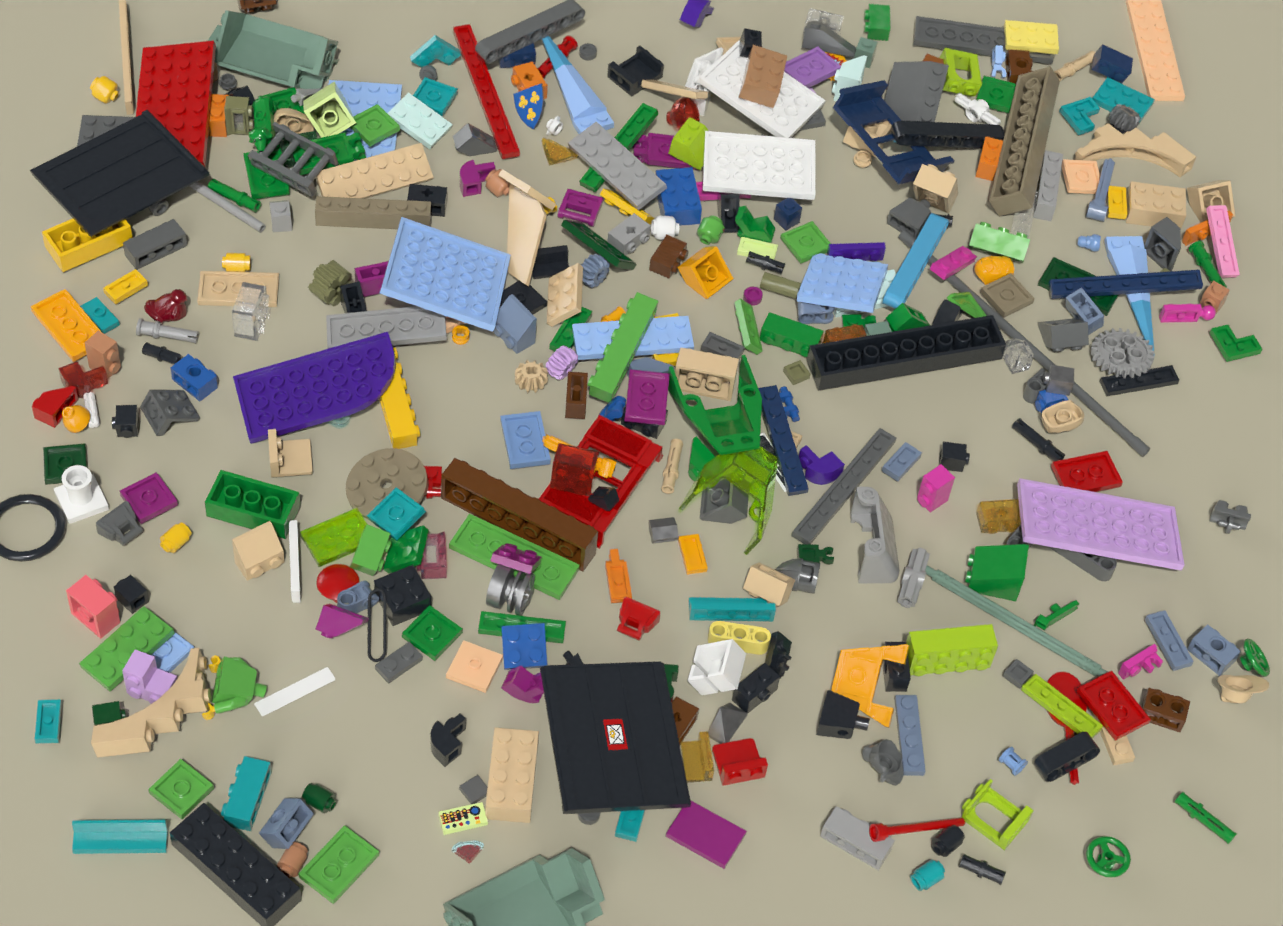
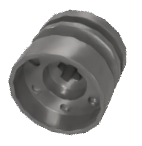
M498 564L489 583L486 605L501 609L507 601L508 612L511 613L515 608L516 615H523L533 595L535 574L527 573L525 576V572L519 571L516 577H514V569Z

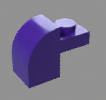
M688 0L679 20L693 27H701L705 15L712 14L714 7L710 6V0Z
M807 445L800 449L799 459L802 467L806 469L805 478L809 482L818 485L829 484L835 481L843 472L845 464L832 451L819 458Z

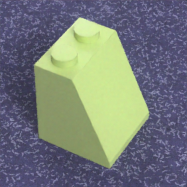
M335 82L303 101L304 112L321 138L339 134L356 123L344 95Z

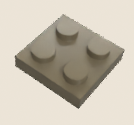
M1012 273L981 287L980 291L1003 318L1033 304L1035 299Z

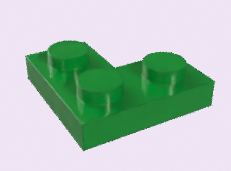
M1229 325L1211 328L1210 335L1226 362L1258 355L1262 352V347L1254 335L1237 339Z

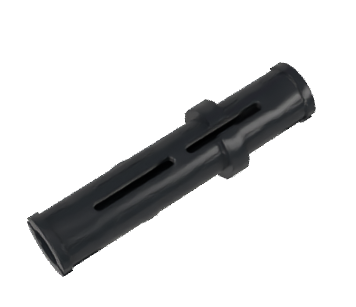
M1021 418L1014 422L1012 429L1035 445L1041 454H1046L1053 461L1064 459L1065 453L1056 448L1051 440H1046L1022 421Z

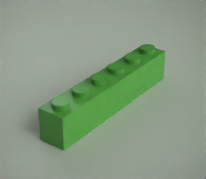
M638 292L634 299H629L626 307L628 311L626 314L623 313L619 320L620 327L619 329H614L611 336L613 341L611 344L606 345L603 352L605 356L603 360L599 359L595 368L597 372L595 376L591 375L587 386L590 387L589 395L608 403L613 400L654 318L658 307V300Z

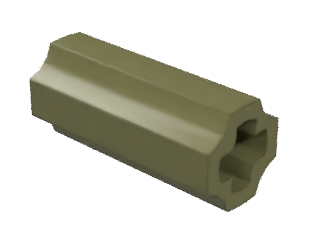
M764 272L760 288L797 299L802 283Z

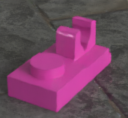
M1153 644L1123 662L1118 673L1123 680L1129 676L1134 677L1142 670V667L1151 673L1155 668L1151 663L1156 664L1158 668L1161 667L1163 660L1157 655V646Z

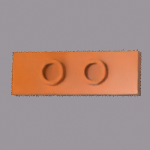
M1229 210V211H1227V212H1228L1229 222H1231V219H1232V217H1233V214H1232V213L1230 212V210ZM1203 221L1186 229L1182 243L1187 246L1198 240H1204L1207 236L1211 235L1209 221Z

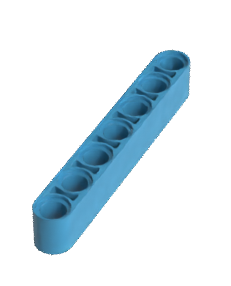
M934 213L930 214L884 296L883 304L894 309L902 303L905 304L944 235L949 219Z

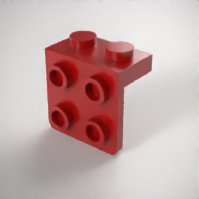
M748 738L713 746L712 752L723 786L765 778L768 763L766 757L760 758L754 739Z

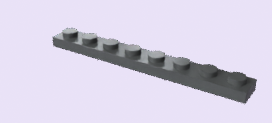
M879 428L793 530L792 537L803 544H811L855 492L856 488L860 486L895 444L897 438Z

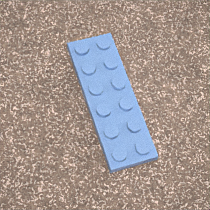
M689 316L653 318L635 356L679 353L680 347L694 350ZM619 321L572 324L578 360L604 358V349L607 344H611L613 341L611 336L615 328L619 329Z

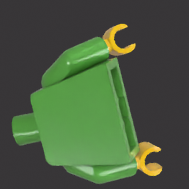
M216 655L211 657L212 664L208 666L212 673H216L212 703L215 704L212 706L208 703L207 710L209 711L202 713L204 719H212L215 712L219 714L248 705L253 695L264 697L267 686L256 683V669L250 667L242 658L224 656L220 660Z

